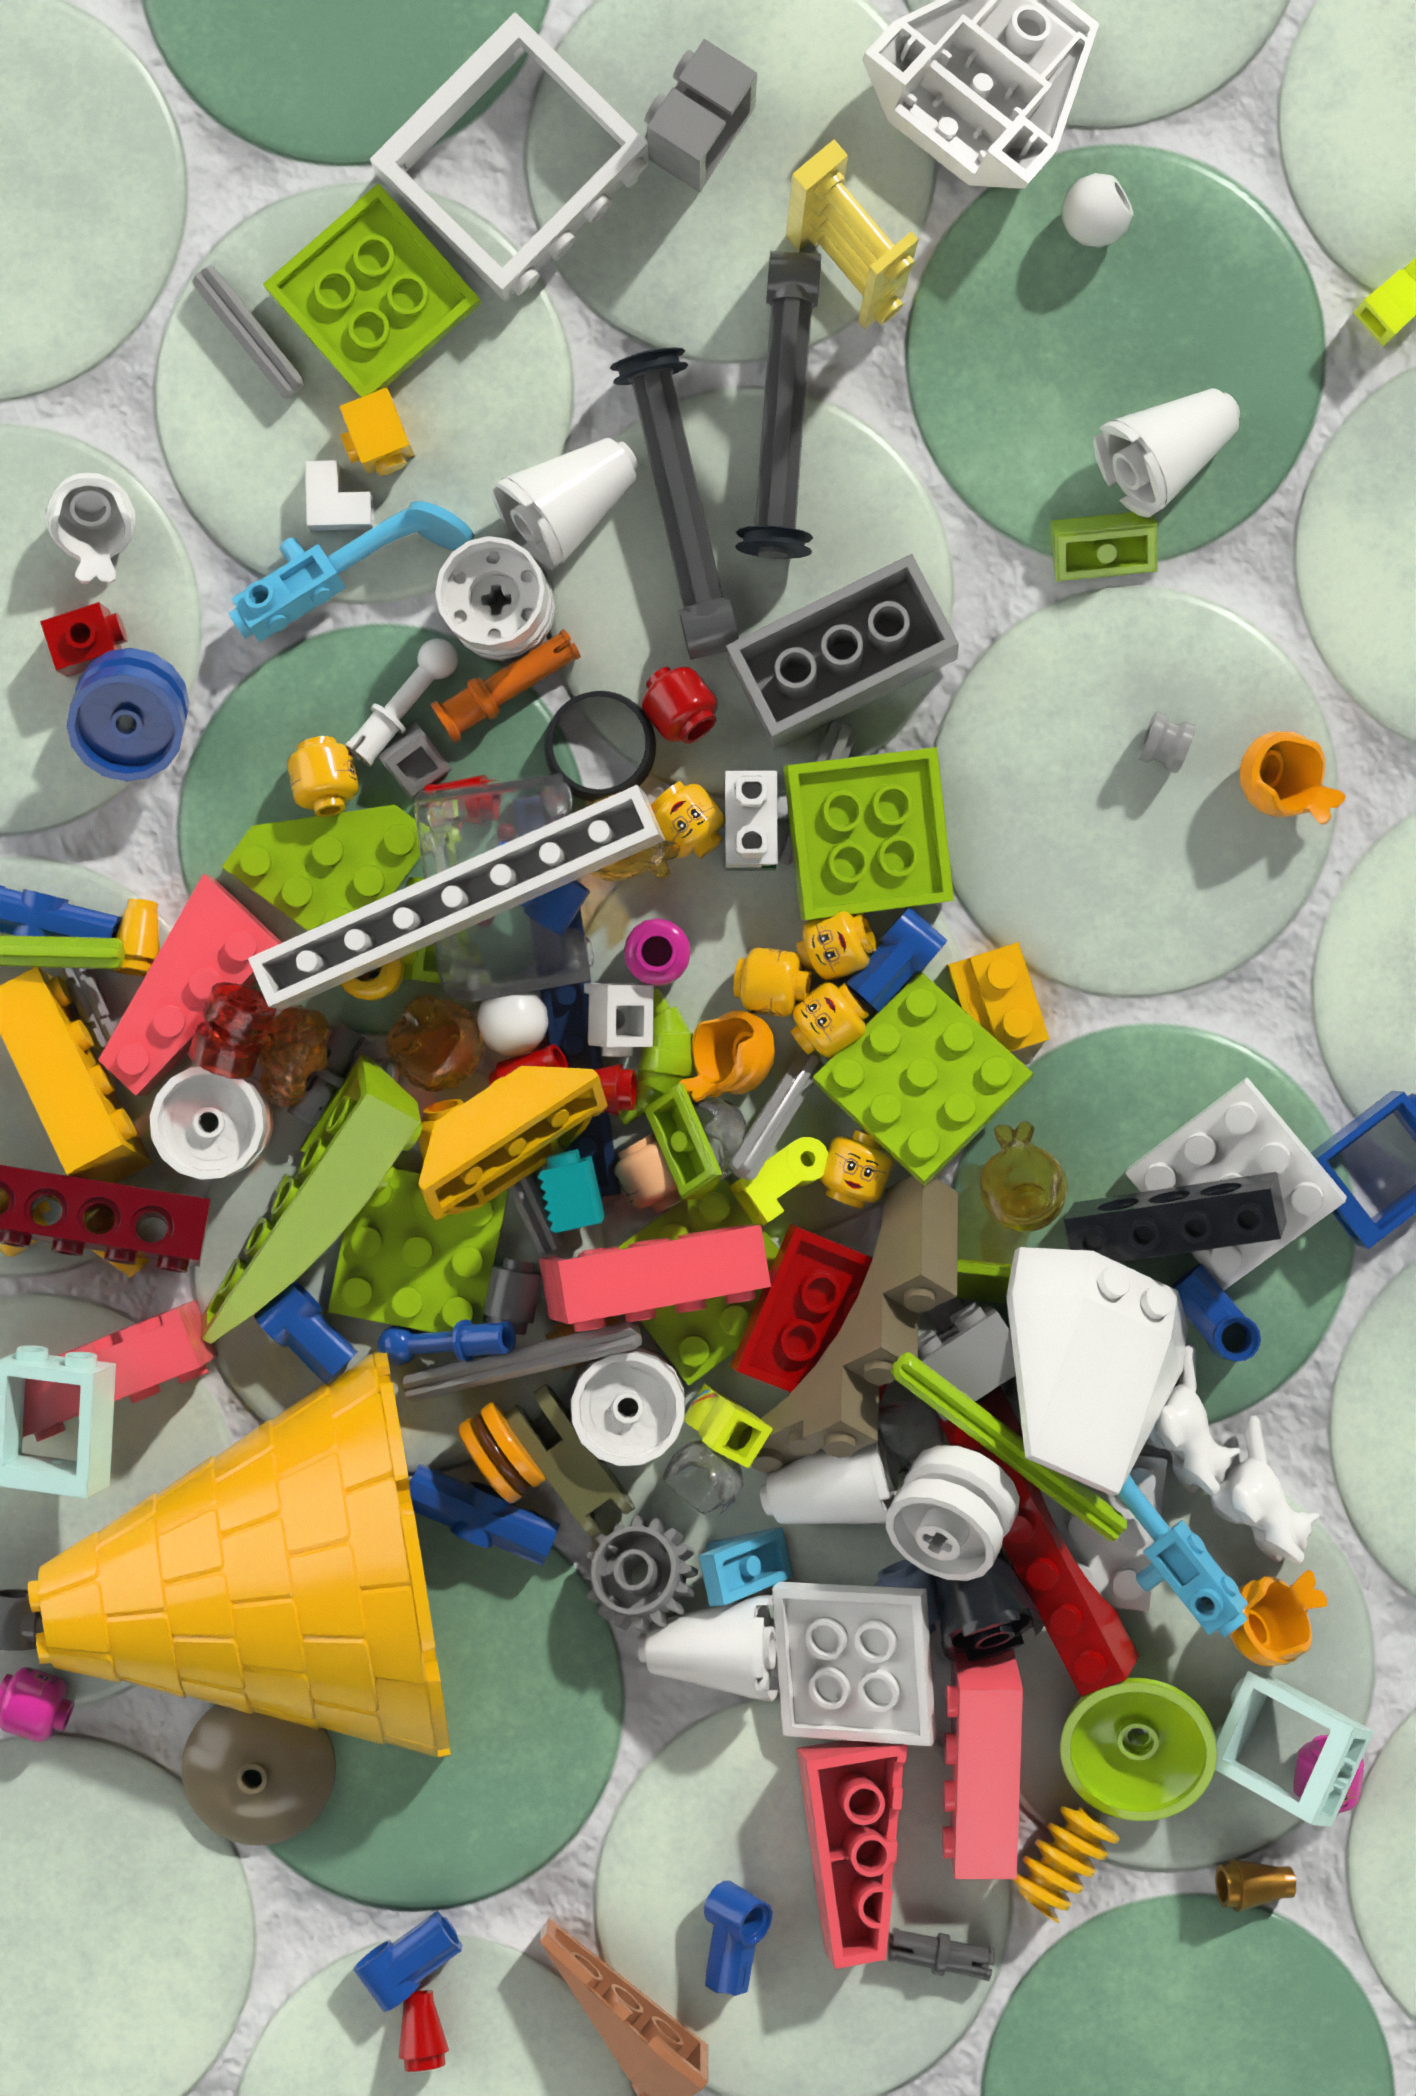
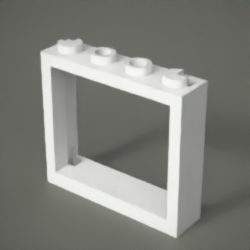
M514 12L370 158L375 175L507 303L515 294L519 297L527 288L531 290L540 278V274L537 271L551 257L555 261L562 258L576 241L574 234L587 221L590 224H594L605 215L612 205V201L609 198L623 184L629 188L638 181V175L648 166L646 161L649 159L648 142ZM527 52L622 147L502 268L406 172Z

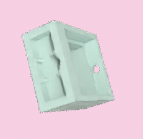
M26 1345L17 1347L16 1353L0 1359V1487L88 1499L110 1486L116 1363L97 1361V1355L90 1352H69L65 1354V1357L48 1355L49 1349L43 1346ZM26 1378L81 1386L77 1461L22 1453Z
M1247 1671L1246 1676L1240 1679L1231 1694L1232 1707L1225 1723L1219 1726L1214 1733L1217 1746L1215 1770L1311 1825L1332 1827L1374 1731L1269 1674ZM1267 1696L1331 1730L1301 1798L1238 1763Z

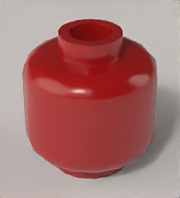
M663 667L652 674L647 680L646 687L648 690L642 699V710L666 740L670 742L683 741L686 744H690L705 736L715 725V713L718 707L717 697L692 668L678 667L671 670L670 667Z

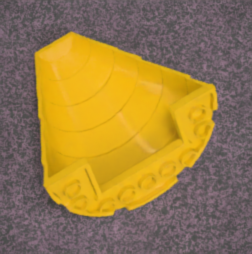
M378 1350L373 1351V1354L362 1359L331 1383L322 1384L271 1421L264 1422L216 1457L210 1456L158 1494H151L99 1532L91 1533L40 1566L38 1580L28 1582L32 1613L41 1612L44 1632L36 1633V1646L40 1665L51 1663L56 1669L117 1683L125 1681L181 1698L189 1696L250 1714L256 1712L313 1729L321 1727L379 1744H392L433 1757L451 1756L423 1563L387 1353H379Z

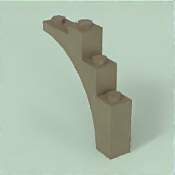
M913 1175L885 1189L882 1224L873 1259L859 1295L837 1336L815 1367L784 1400L761 1418L773 1430L751 1464L754 1469L766 1473L777 1471L782 1466L806 1455H812L820 1449L834 1457H847L854 1454L855 1451L878 1442L879 1386L895 1380L891 1374V1367L901 1354L908 1352L918 1358V1315L957 1297L958 1192L935 1177L924 1187ZM748 1426L742 1432L738 1442L739 1449L748 1443L752 1434L751 1426Z

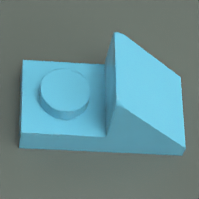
M783 1527L713 1540L706 1544L707 1552L699 1555L709 1606H725L793 1577Z

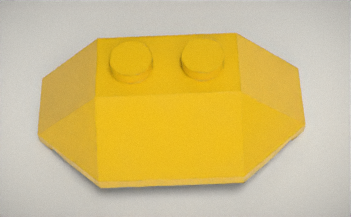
M520 1066L505 1077L495 1080L488 1088L462 1105L452 1108L445 1116L437 1120L433 1126L418 1182L431 1216L438 1220L445 1218L447 1214H459L477 1209L546 1164V1158L549 1155L564 1152L586 1129L592 1117L599 1116L608 1107L599 1075L593 1069Z

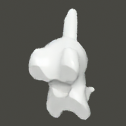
M1187 1344L1185 1346L1183 1371L1179 1377V1383L1173 1388L1146 1444L1170 1451L1173 1473L1188 1491L1195 1493L1201 1487L1209 1495L1216 1496L1220 1491L1219 1484L1224 1481L1225 1473L1230 1468L1232 1460L1240 1454L1241 1450L1239 1448H1226L1213 1441L1209 1432L1206 1410L1196 1394V1349L1193 1344Z
M1256 1415L1251 1416L1245 1432L1248 1459L1235 1466L1224 1481L1219 1484V1493L1216 1496H1211L1210 1499L1213 1511L1227 1522L1237 1525H1249L1252 1529L1256 1546L1271 1560L1279 1563L1285 1557L1293 1563L1301 1565L1305 1559L1302 1551L1307 1548L1312 1526L1320 1518V1515L1318 1513H1298L1291 1510L1285 1500L1280 1481L1267 1465L1260 1420Z

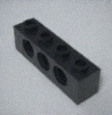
M1277 1172L1074 1202L1063 1219L1070 1250L1094 1251L1116 1262L1281 1239L1287 1223Z

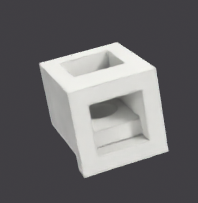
M584 983V993L589 994L588 1045L602 1047V1056L631 1057L633 1056V1047H653L654 985L638 983Z

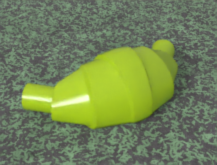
M658 987L654 989L653 1047H642L637 1066L634 1111H623L621 1116L618 1115L624 1126L645 1114L644 1108L677 1085L680 1080L692 1078L695 1073L691 1051L693 1033L690 1032L677 1006L671 1008Z

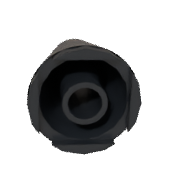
M999 1551L993 1566L982 1577L969 1581L946 1580L935 1576L941 1645L944 1655L949 1661L957 1662L955 1653L966 1652L968 1661H978L1000 1655L1025 1644L1021 1634L1030 1628H1033L1035 1636H1037L1044 1627L1040 1611L1001 1551Z

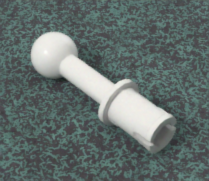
M431 639L421 646L417 656L418 667L384 708L376 703L372 705V715L350 741L345 744L351 750L354 757L358 760L364 759L362 762L365 765L371 767L374 760L395 734H403L406 728L400 720L433 680L447 678L455 671L458 665V654L455 647L447 640Z

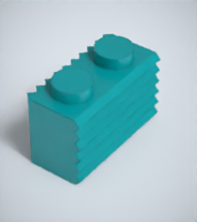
M578 1149L549 1155L546 1158L547 1166L537 1177L544 1181L540 1188L546 1192L542 1198L548 1202L544 1209L551 1212L547 1218L553 1223L549 1230L559 1233L602 1223L605 1214L592 1156L580 1158Z

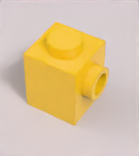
M387 387L339 406L349 430L340 434L351 463L361 461L367 474L377 471L379 476L394 473L407 465L405 459L415 456Z

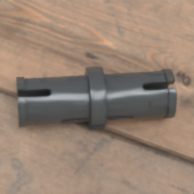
M337 1022L316 1061L313 1062L311 1060L306 1070L310 1072L287 1112L316 1127L324 1112L323 1110L330 1098H332L335 1090L343 1085L345 1081L343 1076L366 1038Z
M893 1927L890 1936L893 1942L892 1944L889 1943L888 1961L932 1968V1974L944 1976L945 1971L981 1978L984 1981L990 1980L992 1969H989V1965L994 1966L995 1949L993 1947L986 1948L952 1941L948 1934L938 1933L937 1937L902 1931L899 1928Z

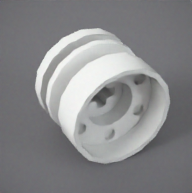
M487 536L467 541L449 555L440 569L435 591L439 613L462 644L478 656L502 662L520 658L540 646L551 630L556 608L551 585L529 551L512 540ZM504 595L510 605H504L502 607V614L496 615L489 605L497 604L498 596Z

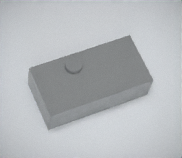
M913 554L895 561L726 645L729 662L774 750L957 660L959 643Z

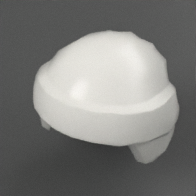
M98 473L74 474L57 486L49 499L45 509L47 529L54 542L67 555L80 563L75 572V577L81 584H89L95 576L104 583H112L116 579V571L111 558L124 551L131 542L135 528L134 507L127 492L113 479Z

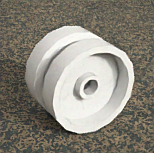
M226 1065L191 1067L171 1077L157 1093L149 1116L151 1139L161 1158L178 1173L199 1180L232 1176L254 1165L267 1150L275 1127L273 1105L263 1086L247 1072ZM206 1113H214L219 1120L218 1127L213 1132H209L211 1123L205 1119Z
M643 1346L637 1347L635 1350L593 1359L582 1370L571 1399L572 1424L581 1443L598 1459L617 1466L643 1465L662 1456L677 1440L685 1418L684 1386L675 1367L659 1352ZM624 1398H632L637 1402L638 1410L631 1409L627 1414L619 1411L620 1401Z
M937 1445L923 1450L913 1462L904 1479V1486L896 1494L886 1513L885 1528L894 1547L906 1560L918 1568L946 1580L969 1581L984 1576L993 1566L1002 1547L1003 1538L1010 1531L1018 1514L1020 1497L1011 1478L999 1465L987 1457L960 1446Z

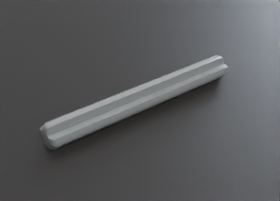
M621 1322L599 1329L517 1347L509 1351L508 1354L484 1355L473 1358L471 1361H459L410 1373L402 1378V1387L405 1398L410 1402H416L635 1350L642 1345V1336L637 1322Z

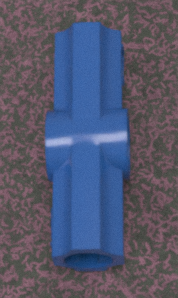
M0 885V932L15 936L115 938L122 917L68 904L69 900L27 889H23V892Z
M420 1463L410 1482V1496L414 1512L449 1526L450 1531L454 1535L472 1544L485 1548H491L494 1545L543 1566L560 1527L559 1522L533 1510L507 1502L493 1487L473 1481L467 1484Z

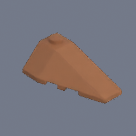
M549 1918L543 1925L540 1943L628 2079L633 2082L631 2086L638 2096H693L701 2091L708 2083V2045Z

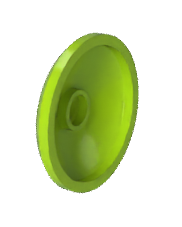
M1127 1678L1122 1682L1082 1696L1074 1704L1062 1727L1060 1758L1064 1773L1071 1786L1091 1806L1120 1819L1153 1821L1180 1813L1202 1796L1215 1772L1217 1746L1214 1730L1208 1717L1191 1697L1164 1682L1147 1678ZM1134 1728H1141L1146 1730V1733L1143 1735H1134L1130 1732V1730Z

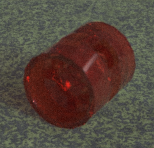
M229 982L216 983L212 986L203 1009V1018L206 1021L197 1025L188 1049L189 1057L199 1067L215 1075L239 1080L249 1078L254 1072L262 1051L261 1043L258 1040H263L268 1035L277 1011L276 1008L268 1007L263 994L250 987Z

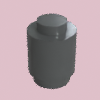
M504 1257L503 1265H492L483 1314L488 1316L487 1323L510 1322L514 1327L515 1334L526 1335L528 1323H534L542 1281L541 1273L533 1271L534 1262Z

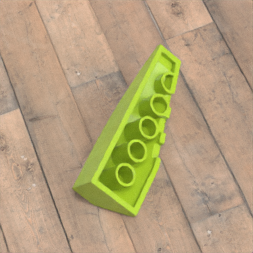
M361 1053L345 1077L343 1085L337 1089L323 1110L324 1112L316 1127L313 1126L299 1148L304 1152L296 1175L293 1178L284 1174L275 1189V1192L278 1194L272 1205L271 1218L269 1220L261 1217L258 1218L245 1246L244 1253L248 1255L247 1259L243 1261L236 1258L202 1314V1340L210 1344L258 1312L299 1278L335 1242L365 1206L374 1191L381 1192L385 1189L394 1173L395 1166L393 1163L401 1151H409L417 1142L423 1127L418 1102L370 1057Z

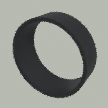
M610 691L586 692L567 701L553 716L545 736V757L554 779L573 796L590 802H599L635 785L640 787L648 777L656 756L655 733L650 720L643 710L629 698ZM589 697H609L624 703L637 715L645 734V752L638 769L626 781L611 788L592 789L575 783L561 770L553 751L554 730L560 717L570 706Z

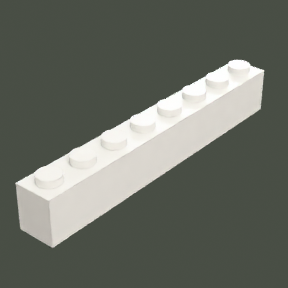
M635 785L251 956L248 960L268 1007L284 1010L665 841V838L645 792L638 785Z

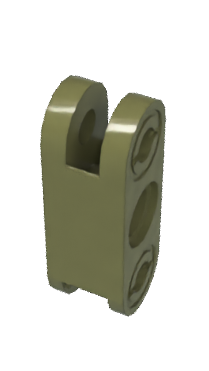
M544 1384L534 1391L533 1394L549 1419L537 1428L527 1413L517 1404L506 1411L504 1416L516 1437L574 1518L593 1539L602 1533L593 1510L609 1499L615 1507L618 1506L626 1515L633 1511L635 1506L604 1460L598 1459L581 1443L572 1424L571 1413L548 1384Z

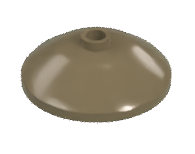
M217 1704L211 1707L194 1726L186 1742L182 1757L183 1786L194 1812L215 1833L228 1840L245 1845L276 1844L304 1831L317 1819L331 1795L336 1774L335 1751L326 1729L321 1727L313 1729L253 1712L250 1714ZM249 1769L257 1770L262 1776V1782L259 1784L249 1783L245 1778V1771Z

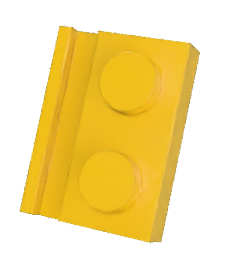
M1019 942L946 965L959 1006L1008 1051L1012 1052L1049 1040Z

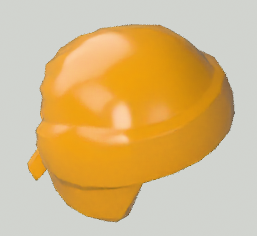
M1293 731L1268 732L1255 739L1242 757L1240 765L1241 788L1246 799L1261 813L1272 817H1290L1310 812L1318 823L1325 825L1331 818L1330 808H1338L1345 801L1346 795L1340 790L1322 786L1325 775L1324 753L1317 742L1309 740L1305 736Z
M742 1010L731 1011L717 1019L699 1023L693 1032L691 1043L693 1063L698 1076L680 1080L679 1083L684 1084L688 1095H691L696 1102L703 1100L707 1096L720 1097L724 1092L731 1095H742L756 1089L767 1077L774 1063V1038L768 1024L756 1014Z
M1307 1570L1290 1586L1279 1578L1264 1576L1257 1580H1251L1239 1588V1592L1248 1602V1605L1242 1611L1248 1619L1230 1633V1637L1235 1648L1242 1655H1245L1249 1660L1258 1665L1273 1667L1287 1665L1309 1651L1312 1633L1307 1611L1308 1609L1327 1606V1597L1324 1592L1314 1589L1316 1585L1314 1573Z

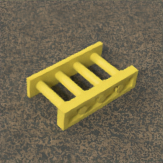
M833 139L792 174L786 237L798 251H801L810 242L814 247L820 245L863 296L858 323L865 330L875 320L880 325H883L903 307L904 304L900 299L904 296L910 270L915 264L913 259L919 239L911 231L896 245L889 240L843 185L848 155Z

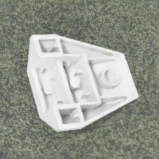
M936 0L895 20L864 53L862 60L888 122L969 186L1025 189L1057 151L1099 23L1070 0Z
M1020 1247L1014 1251L1006 1298L1025 1458L1111 1496H1115L1120 1493L1183 1371L1189 1324L1179 1292L1094 1251Z

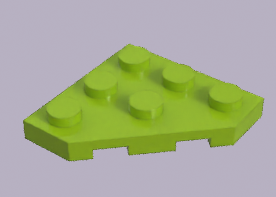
M389 805L341 812L327 817L314 816L253 825L221 867L301 927L310 931L397 892L438 836L398 806Z

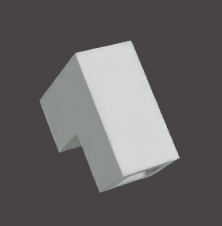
M337 460L305 461L307 527L310 531L370 530L375 527L374 497L371 492H342L341 466Z

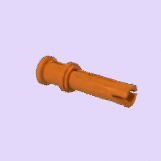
M565 629L482 681L480 677L477 679L472 678L467 681V688L443 703L435 701L430 704L454 744L461 740V733L485 718L491 721L497 718V714L501 712L499 706L575 659L581 658L574 643L571 644V637Z

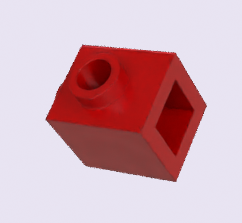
M100 602L40 621L55 669L66 677L84 672L91 661L108 651L122 649L121 644L128 642L119 614H111L110 610Z

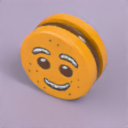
M491 1402L483 1407L481 1413L476 1414L473 1419L468 1418L458 1426V1433L469 1455L490 1485L504 1500L509 1503H515L524 1496L523 1492H528L532 1486L536 1488L546 1480V1477L510 1428L504 1416L505 1411L498 1404Z

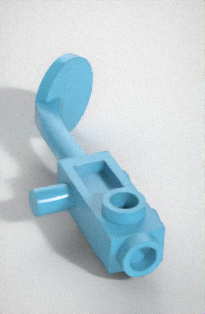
M414 501L410 503L408 508L381 522L329 556L325 555L319 544L305 552L296 538H288L280 545V551L288 563L260 581L251 583L244 591L231 598L237 608L228 614L245 639L254 634L257 640L261 642L272 634L282 631L291 622L318 605L326 603L331 597L344 590L346 586L338 574L384 545L417 532L434 544L455 551L467 541L474 540V534L464 521L446 509L428 502Z
M1129 1474L1120 1493L1117 1495L1153 1539V1542L1143 1551L1152 1563L1136 1574L1138 1584L1143 1590L1149 1592L1166 1580L1208 1635L1217 1630L1223 1638L1248 1619L1242 1612L1248 1605V1602L1239 1592L1234 1580L1222 1571L1207 1552L1201 1538L1194 1534L1183 1520L1170 1528Z

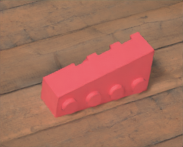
M203 873L98 1061L135 1096L148 1095L257 980L248 958L283 942L218 880Z
M744 1224L682 1234L676 1240L660 1238L629 1244V1248L626 1249L602 1247L583 1250L582 1253L578 1254V1257L570 1259L557 1258V1255L539 1258L548 1319L565 1324H574L575 1332L603 1328L606 1326V1317L622 1314L625 1316V1322L652 1319L657 1317L655 1308L675 1305L676 1313L707 1308L705 1299L725 1296L727 1304L756 1299L755 1290L771 1287L761 1225Z
M196 1300L58 1355L65 1357V1354L69 1352H90L97 1355V1361L116 1363L114 1401L129 1396L132 1403L161 1392L158 1384L177 1377L179 1384L208 1373L206 1363L218 1357L214 1344L202 1340V1314ZM26 1378L23 1437L34 1434L36 1442H39L65 1431L66 1428L63 1421L79 1416L81 1386Z
M1013 1649L978 1661H968L966 1652L955 1653L957 1662L951 1661V1685H946L945 1691L946 1717H951V1733H945L944 1759L945 1765H951V1780H943L944 1812H951L950 1827H942L943 1859L952 1860L954 1879H1017L1023 1687L1015 1652Z
M840 1740L796 1748L824 1951L835 1969L886 1960L893 1896L891 1883L898 1847L896 1834L899 1810L902 1808L903 1788L901 1785L908 1745Z

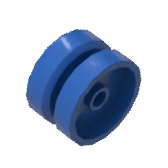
M135 648L106 652L91 661L78 679L66 725L71 747L86 766L104 777L126 782L152 777L166 769L180 750L190 704L185 682L172 664L153 652Z

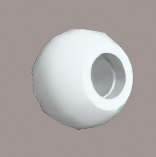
M1094 173L1080 178L1068 189L1062 205V220L1067 232L1083 246L1101 248L1115 243L1128 231L1134 216L1132 206L1123 188L1114 176Z
M491 991L481 1002L477 1015L478 1032L488 1048L509 1057L523 1056L532 1051L544 1039L549 1024L546 1006L536 993L526 991Z

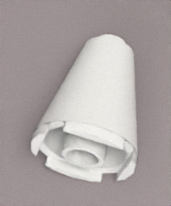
M1211 388L1108 421L1099 428L1102 432L1096 435L1093 441L1095 458L1104 480L1109 487L1116 482L1126 494L1119 501L1127 509L1138 516L1151 517L1163 510L1238 432L1239 406L1228 393H1222L1217 389Z
M605 438L502 478L495 484L496 487L492 489V496L496 509L510 534L518 529L527 541L521 547L529 551L539 567L552 571L565 562L636 481L635 469L638 467V462L627 444L622 441L616 443L610 438Z
M879 1419L878 1442L855 1451L850 1456L838 1458L820 1449L812 1455H806L782 1466L777 1471L768 1473L766 1485L760 1487L761 1502L766 1515H774L779 1524L886 1523V1513L896 1494L904 1486L903 1471L894 1442L884 1444L879 1433L888 1430L886 1424Z
M760 1595L735 1601L725 1606H714L668 1617V1626L665 1628L651 1621L648 1632H641L639 1635V1660L641 1663H647L651 1674L761 1701H773L778 1693V1690H769L771 1677H778L775 1624L769 1610V1606H773L772 1595Z

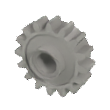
M633 1516L631 1526H625L621 1522L616 1521L613 1523L614 1532L608 1536L603 1534L597 1536L600 1545L596 1552H587L586 1557L592 1561L591 1570L583 1573V1579L592 1583L593 1589L586 1596L588 1600L595 1604L602 1603L597 1613L606 1620L615 1617L614 1625L627 1631L633 1621L636 1630L647 1633L650 1620L665 1628L668 1626L666 1613L669 1610L679 1615L685 1612L682 1605L678 1602L681 1595L694 1597L695 1591L685 1584L686 1578L698 1575V1569L692 1565L685 1564V1561L690 1559L695 1553L688 1545H679L683 1537L680 1532L674 1528L666 1531V1524L657 1518L651 1521L649 1527L646 1520L640 1516ZM647 1562L648 1573L646 1578L641 1583L633 1585L631 1578L634 1569L639 1564Z

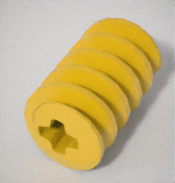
M1064 1806L1060 1807L1059 1811L1067 1822L1066 1826L1062 1827L1049 1822L1047 1828L1055 1841L1051 1844L1037 1839L1035 1845L1043 1857L1041 1860H1037L1025 1855L1022 1860L1030 1871V1875L1026 1877L1017 1873V1879H1012L1019 1893L1027 1901L1057 1923H1059V1918L1052 1907L1068 1911L1072 1904L1064 1890L1080 1894L1084 1888L1076 1873L1086 1877H1093L1096 1869L1089 1857L1104 1861L1108 1857V1852L1101 1840L1117 1844L1120 1840L1119 1836L1109 1826L1081 1806H1079L1077 1811Z

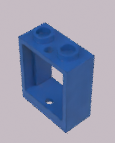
M1390 1091L1311 1152L1313 1157L1347 1196L1345 1203L1331 1213L1357 1246L1370 1249L1416 1213V1184L1374 1217L1370 1218L1328 1162L1391 1113L1395 1115L1416 1143V1095L1414 1093L1407 1096L1404 1091Z

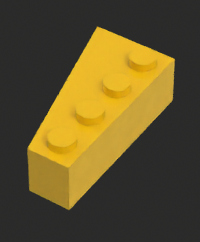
M34 967L0 985V1034L66 1174L73 1177L117 1183L153 1164V1161L119 1100L109 1073L100 1064L92 1049L94 1042L89 1031L80 1019L76 1020L69 1007V1004L73 1003V999L66 984L58 975L53 978L41 968Z

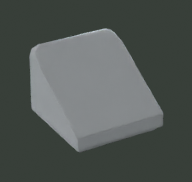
M416 721L408 724L403 734L396 733L378 756L410 799L421 793L427 784H433L452 770Z

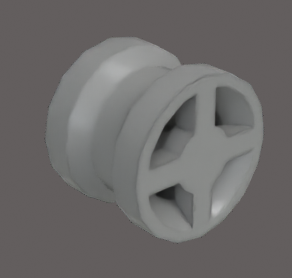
M1156 711L1144 734L1138 753V760L1146 763L1156 760L1164 763L1166 770L1178 773L1190 748L1195 725L1188 722L1179 725L1168 720L1166 714Z

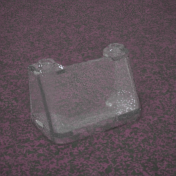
M562 773L417 792L414 810L424 879L498 847L502 840L506 842L512 841L566 817V814L572 811V795L568 784L563 782ZM518 905L435 942L434 948L438 974L445 993L449 997L476 1002L591 981L589 967H592L594 963L591 941L588 937H583L578 929L568 926L563 935L556 934L530 918L523 911L524 907Z

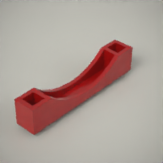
M1001 1386L975 1401L1023 1438L1022 1427ZM940 1418L938 1421L951 1446H960L982 1454L999 1465L1014 1482L1020 1497L1019 1509L1010 1531L1003 1538L1002 1545L1025 1590L1040 1611L1044 1626L1080 1696H1085L1126 1680L1140 1655L1117 1610L1099 1594L1072 1557L1048 1511L1040 1489L951 1421L947 1420L944 1422Z

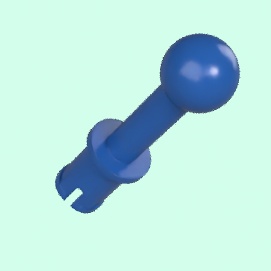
M460 1320L455 1324L453 1331L415 1334L410 1328L393 1325L381 1333L377 1348L379 1353H387L389 1364L394 1366L409 1363L416 1354L454 1352L460 1361H471L476 1355L508 1354L515 1347L516 1334L510 1322L473 1324L469 1320Z

